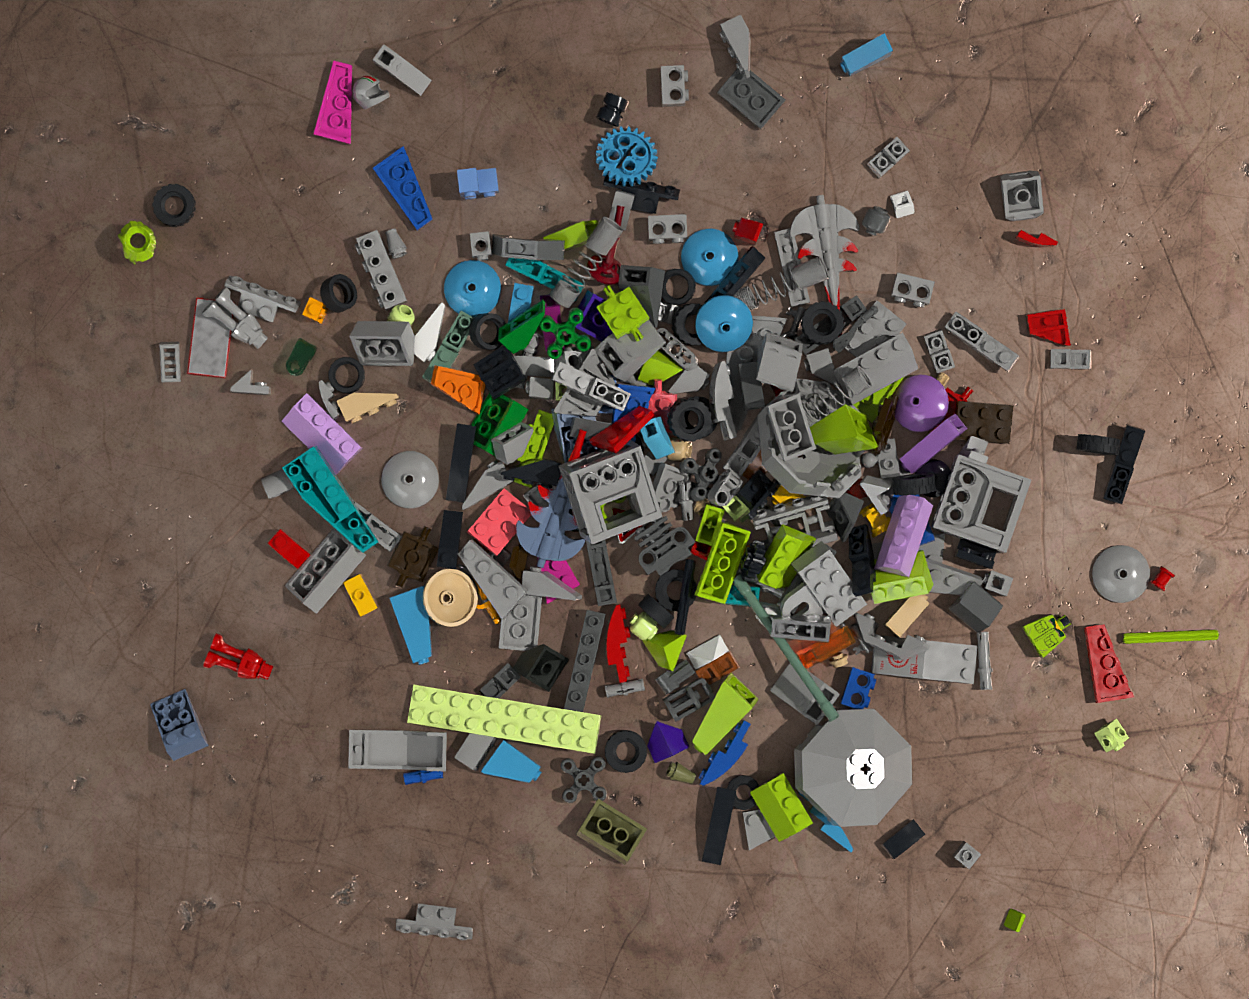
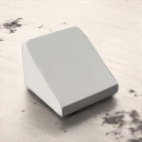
M908 191L890 196L896 218L915 212Z

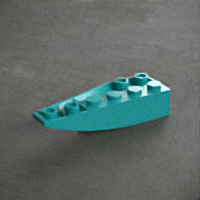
M313 446L282 467L302 499L362 553L378 543L377 538L317 446Z

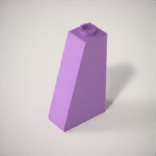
M956 414L947 418L900 458L902 467L905 471H910L911 474L916 472L968 428Z

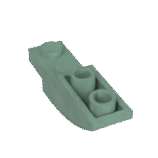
M460 311L423 374V379L431 383L434 365L451 369L470 336L469 328L474 317Z

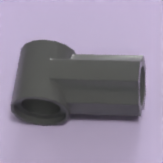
M684 660L676 665L674 671L667 670L657 677L655 681L665 695H667L696 672L689 662Z

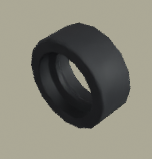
M674 268L666 271L661 296L664 301L670 304L681 305L692 299L696 289L693 276L684 269ZM675 275L684 277L688 283V291L680 298H673L666 290L668 279Z
M337 274L327 278L322 283L320 296L329 310L339 313L355 305L357 290L350 278L346 275ZM334 284H337L342 289L344 303H341L335 297L333 292Z
M492 313L476 316L469 328V335L473 344L485 350H493L502 346L503 344L498 340L499 328L506 324L504 319ZM486 320L493 321L497 330L495 339L490 343L484 342L480 336L481 325Z
M341 357L331 364L328 371V379L337 391L344 394L353 393L363 386L365 370L356 359ZM350 364L357 369L358 379L353 385L342 386L337 382L336 371L341 365Z
M649 594L638 604L663 628H666L674 619V616Z

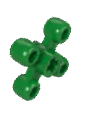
M572 308L568 313V320L560 324L556 323L551 316L544 315L539 324L540 329L544 332H552L556 336L555 341L547 347V354L551 359H558L562 355L563 346L570 343L576 345L577 349L582 352L590 349V338L586 335H578L574 330L575 326L583 321L581 309Z

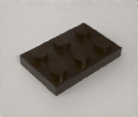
M956 401L955 414L968 429L955 440H968L971 436L987 442L1010 444L1014 406Z

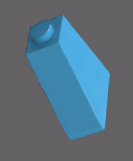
M885 33L842 56L840 66L843 72L848 73L850 77L890 57L893 49Z
M506 740L502 741L481 770L484 774L528 783L531 780L536 781L542 773L539 770L541 768L539 764Z

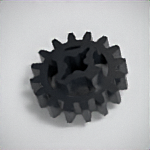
M753 540L750 543V548L746 547L740 561L741 577L743 580L753 582V579H756V574L761 573L766 562L764 542Z

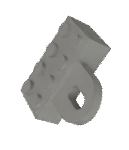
M821 541L791 563L803 583L783 598L780 604L781 617L822 615L825 613L827 616H831L832 623L837 627L866 606L867 603L862 596H854L852 593V581L830 549ZM806 602V607L796 615H790L795 607Z

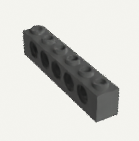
M591 610L586 612L564 706L566 710L583 712L605 620L606 614Z

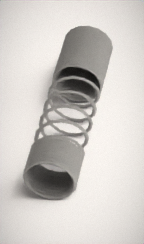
M603 217L584 244L594 251L601 260H593L585 253L579 251L583 257L593 263L595 269L587 268L576 259H573L576 264L588 272L589 277L579 275L575 270L568 267L569 271L581 278L584 285H578L562 275L577 290L567 282L559 280L550 293L551 298L558 304L570 308L580 294L577 286H585L583 278L590 279L591 274L589 270L595 271L597 269L594 262H602L600 254L607 255L623 232V229L616 222L607 217Z
M819 256L792 267V271L789 269L794 291L789 288L780 272L785 295L779 291L771 276L775 290V299L770 295L763 280L761 282L766 294V303L761 299L754 284L752 286L756 294L757 304L748 286L739 289L733 297L743 301L751 311L759 307V299L762 303L767 304L769 295L772 300L776 301L777 291L781 296L786 297V287L790 292L795 293V283L802 290L829 279V274L823 259Z
M860 366L855 367L842 377L851 390V398L847 397L839 384L834 381L835 386L843 396L844 403L836 400L831 390L826 387L827 392L835 402V409L826 403L820 392H818V396L826 405L827 414L822 413L815 401L810 398L812 405L818 411L819 419L807 402L802 403L809 427L821 420L820 413L828 416V408L837 410V403L844 405L845 397L852 400L854 394L859 395L872 386L868 375Z

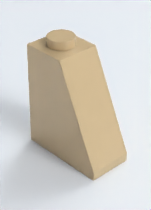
M924 594L906 598L883 625L896 637H901L930 604L926 601L928 597Z

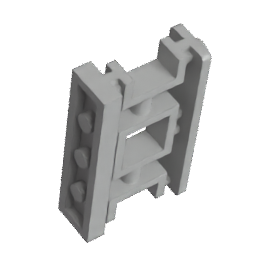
M811 495L805 498H796L792 502L785 504L779 503L768 509L757 510L758 514L752 520L756 530L765 528L767 539L761 541L764 542L765 553L773 541L772 535L777 534L781 525H784L785 521L802 517L804 529L798 531L816 538L812 547L821 541L826 544L838 540L833 521L823 522L821 515L822 510L830 508L827 497ZM815 507L816 515L806 517L804 510ZM778 518L780 525L769 528L767 521ZM819 522L821 529L810 532L808 525Z

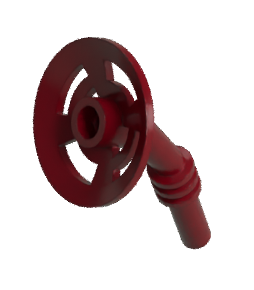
M617 205L614 222L621 227L624 207ZM620 237L615 241L607 255L600 254L604 258L602 259L601 266L599 267V263H595L597 269L595 271L589 270L591 277L600 283L616 284L619 282L621 264L614 258V254ZM598 255L590 257L591 259L596 261L601 260ZM588 260L587 268L594 269L593 263ZM600 274H611L612 278L604 277Z

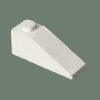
M443 303L438 306L415 335L414 355L424 363L427 360L430 362L437 353L435 350L437 349L446 307Z

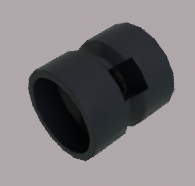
M606 92L602 102L604 107H600L596 118L609 125L619 127L623 118L621 113L626 111L629 102L622 97Z

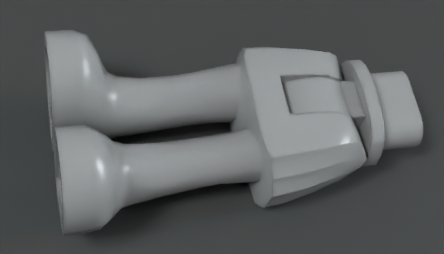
M227 287L223 288L216 296L215 301L225 307L240 321L236 323L214 301L205 308L202 314L207 318H217L232 331V337L249 345L253 344L259 349L268 337L262 333L263 330L254 315L243 312L231 300L230 290Z

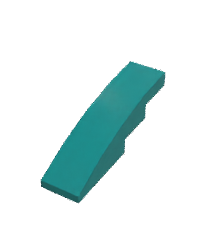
M509 258L505 266L553 290L559 280L567 282L577 290L562 275L578 285H584L539 260ZM577 286L581 293L583 287Z

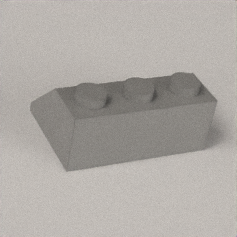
M358 321L350 334V339L361 365H413L415 336L409 322Z
M799 393L782 396L766 405L783 462L816 449Z

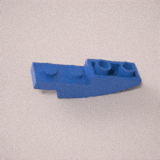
M743 720L742 723H737L733 730L736 733L732 740L729 738L724 746V749H726L725 753L720 750L716 753L712 752L708 759L710 763L708 769H703L699 776L701 785L704 786L719 778L740 758L748 746L742 739L751 725L749 722Z

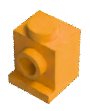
M310 297L302 315L322 324L328 308L323 302Z

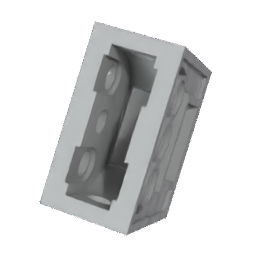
M629 440L617 453L601 449L559 465L580 536L590 544H595L662 517L641 446L632 440ZM627 495L631 509L604 519L600 505Z
M958 454L954 457L950 469L952 472L944 494L940 497L930 527L931 529L997 552L1006 553L1031 479ZM964 474L970 476L971 481L969 484L963 481ZM993 490L1013 496L1002 531L982 524ZM958 492L964 494L963 502L957 500ZM952 510L958 513L957 520H953L950 517Z

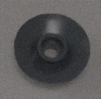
M930 459L915 472V474L935 475L936 491L923 494L927 497L943 495L952 473L946 463L937 459Z

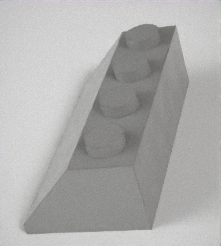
M902 332L836 368L833 373L845 395L849 398L852 397V393L842 377L857 366H860L868 375L872 386L859 395L854 394L852 400L848 399L852 406L916 371L918 366L913 350Z
M333 528L287 582L285 587L304 605L317 614L362 562L366 554L362 553L339 531Z

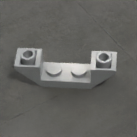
M859 613L856 615L863 639L869 646L901 660L929 649L925 639L918 635L914 637L907 635L902 646L893 641L889 644L885 642V638L875 634L879 627V624L874 621L875 617L867 613L864 616Z

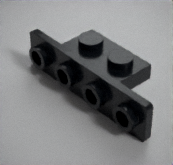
M609 175L605 176L603 182L604 186L622 189L621 191L634 194L635 197L631 209L656 214L659 197L678 200L680 189H676L674 186H660L655 182H641V184H638L634 181L633 186L629 182H626V185L623 186L622 181H619L616 185V179L613 178L610 182L608 181Z
M751 246L705 302L716 296H734L764 261L765 257L755 247Z
M760 469L755 471L736 494L749 508L740 518L742 523L747 519L752 520L758 514L756 510L758 508L761 509L768 502L766 498L768 496L771 497L778 490L776 487L778 484L781 485L775 478L771 481Z

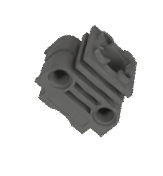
M666 516L651 521L653 525L646 529L644 526L635 532L637 535L634 537L635 541L639 539L642 541L638 544L639 547L646 546V549L639 555V563L647 575L655 570L659 576L663 575L674 563L692 555L688 547L696 543L690 533L683 527H677L670 531L669 528L672 527V524L668 523L665 525L664 522L668 520ZM683 532L685 540L677 542L674 538L675 533ZM649 553L653 556L654 560L651 564L643 562L642 557L644 554Z

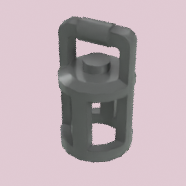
M701 677L665 697L663 701L673 719L677 722L712 702L715 696L709 683ZM699 683H702L703 690L706 695H709V698L701 703L698 700L701 697L697 690H692V687ZM684 692L686 693V695H684V696H682L681 698L675 700L674 702H672V703L669 702L670 700L676 698L677 696L683 694ZM690 705H693V707H691V708H689L688 710L682 712L681 714H679V715L676 714V713H678L679 711L685 709L686 707H688V706H690Z

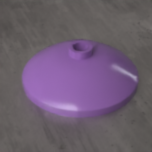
M914 375L905 379L895 390L894 395L899 397L896 404L895 418L906 429L914 432L929 431L938 426L946 416L949 405L948 394L944 386L937 379L928 375ZM919 398V403L915 405L914 400Z

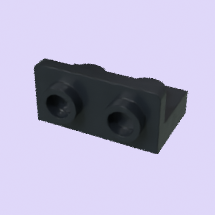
M960 539L954 557L993 569L996 551Z

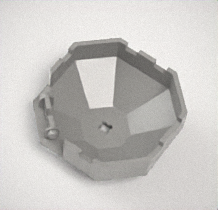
M794 386L793 392L783 390L775 399L794 394L796 386ZM833 390L835 399L840 403H844L841 392ZM845 397V404L859 411L854 405L851 406L849 400ZM832 399L829 406L835 409V402ZM837 403V409L843 406ZM765 407L759 413L758 425L762 465L789 493L840 498L862 476L860 455L866 450L835 455L815 445V450L803 454L804 459L802 457H795L783 462L767 408ZM828 408V409H829V414H831L832 412L836 411V410H831L830 408ZM815 411V413H816V415H817V417H818V419H819L818 411ZM820 413V415H821V420H822V419L825 418L826 416H824V415H822V414Z
M875 709L837 710L838 718L832 722L828 720L823 726L815 725L807 734L808 737L803 743L794 749L795 789L803 794L834 826L877 825L912 785L911 745ZM864 763L870 768L869 771H866L865 775L863 771H860V767H863Z

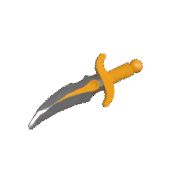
M458 564L461 571L471 578L476 587L478 598L482 602V605H477L476 608H486L494 623L499 624L501 619L498 617V613L467 567Z

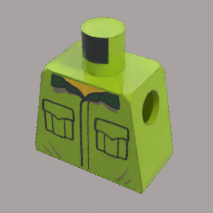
M1049 614L1023 625L1022 628L1040 657L1043 658L1066 638L1062 630L1071 625L1066 615L1055 620L1054 616Z

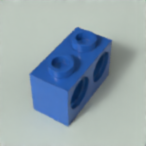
M851 667L840 704L855 709L868 708L871 697H868L870 689H874L877 680L874 678L875 674ZM860 675L867 677V683L864 686H860L857 683V678ZM854 693L861 695V701L858 704H853L851 701V696Z

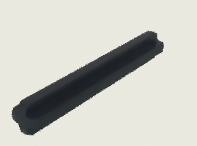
M686 559L675 626V634L684 635L696 565V561Z

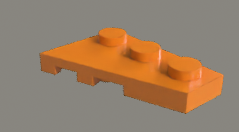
M434 365L431 385L472 412L480 414L485 383L480 379L479 375Z

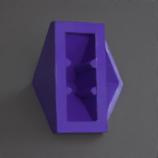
M658 721L655 723L647 745L655 763L674 756L690 747L682 729Z

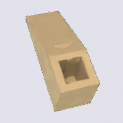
M352 393L337 400V403L347 423L351 421L354 424L362 420L361 416L367 413L369 416L378 413V408L386 405V408L395 405L399 396L397 394Z

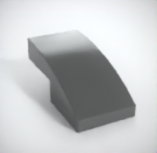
M507 663L479 692L486 697L500 698L521 676Z

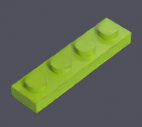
M538 410L533 426L534 431L520 464L543 457L554 426L552 414ZM515 478V480L513 481L523 486L532 488L531 484L522 483V479Z

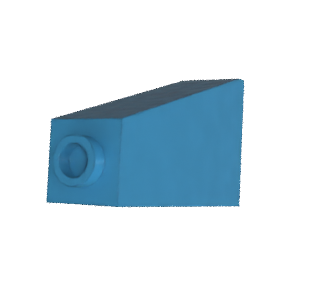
M425 585L390 598L412 662H418V665L429 662L428 658L432 657L430 617L423 605Z

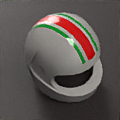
M363 76L354 83L353 98L363 109L370 108L390 97L387 90L380 88V81L376 77Z

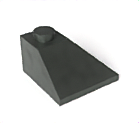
M542 644L523 652L512 669L549 692L569 659Z

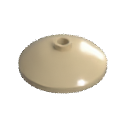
M456 569L441 570L433 574L426 582L423 590V605L428 616L434 622L447 627L458 626L468 621L476 610L478 601L476 587L471 578L462 571ZM444 595L447 596L446 602L443 600Z

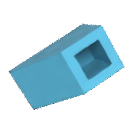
M661 417L651 419L640 430L646 445L656 459L675 453Z

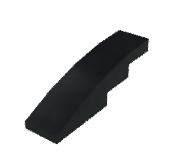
M457 423L446 500L465 502L476 426Z
M717 787L702 862L721 865L736 790Z

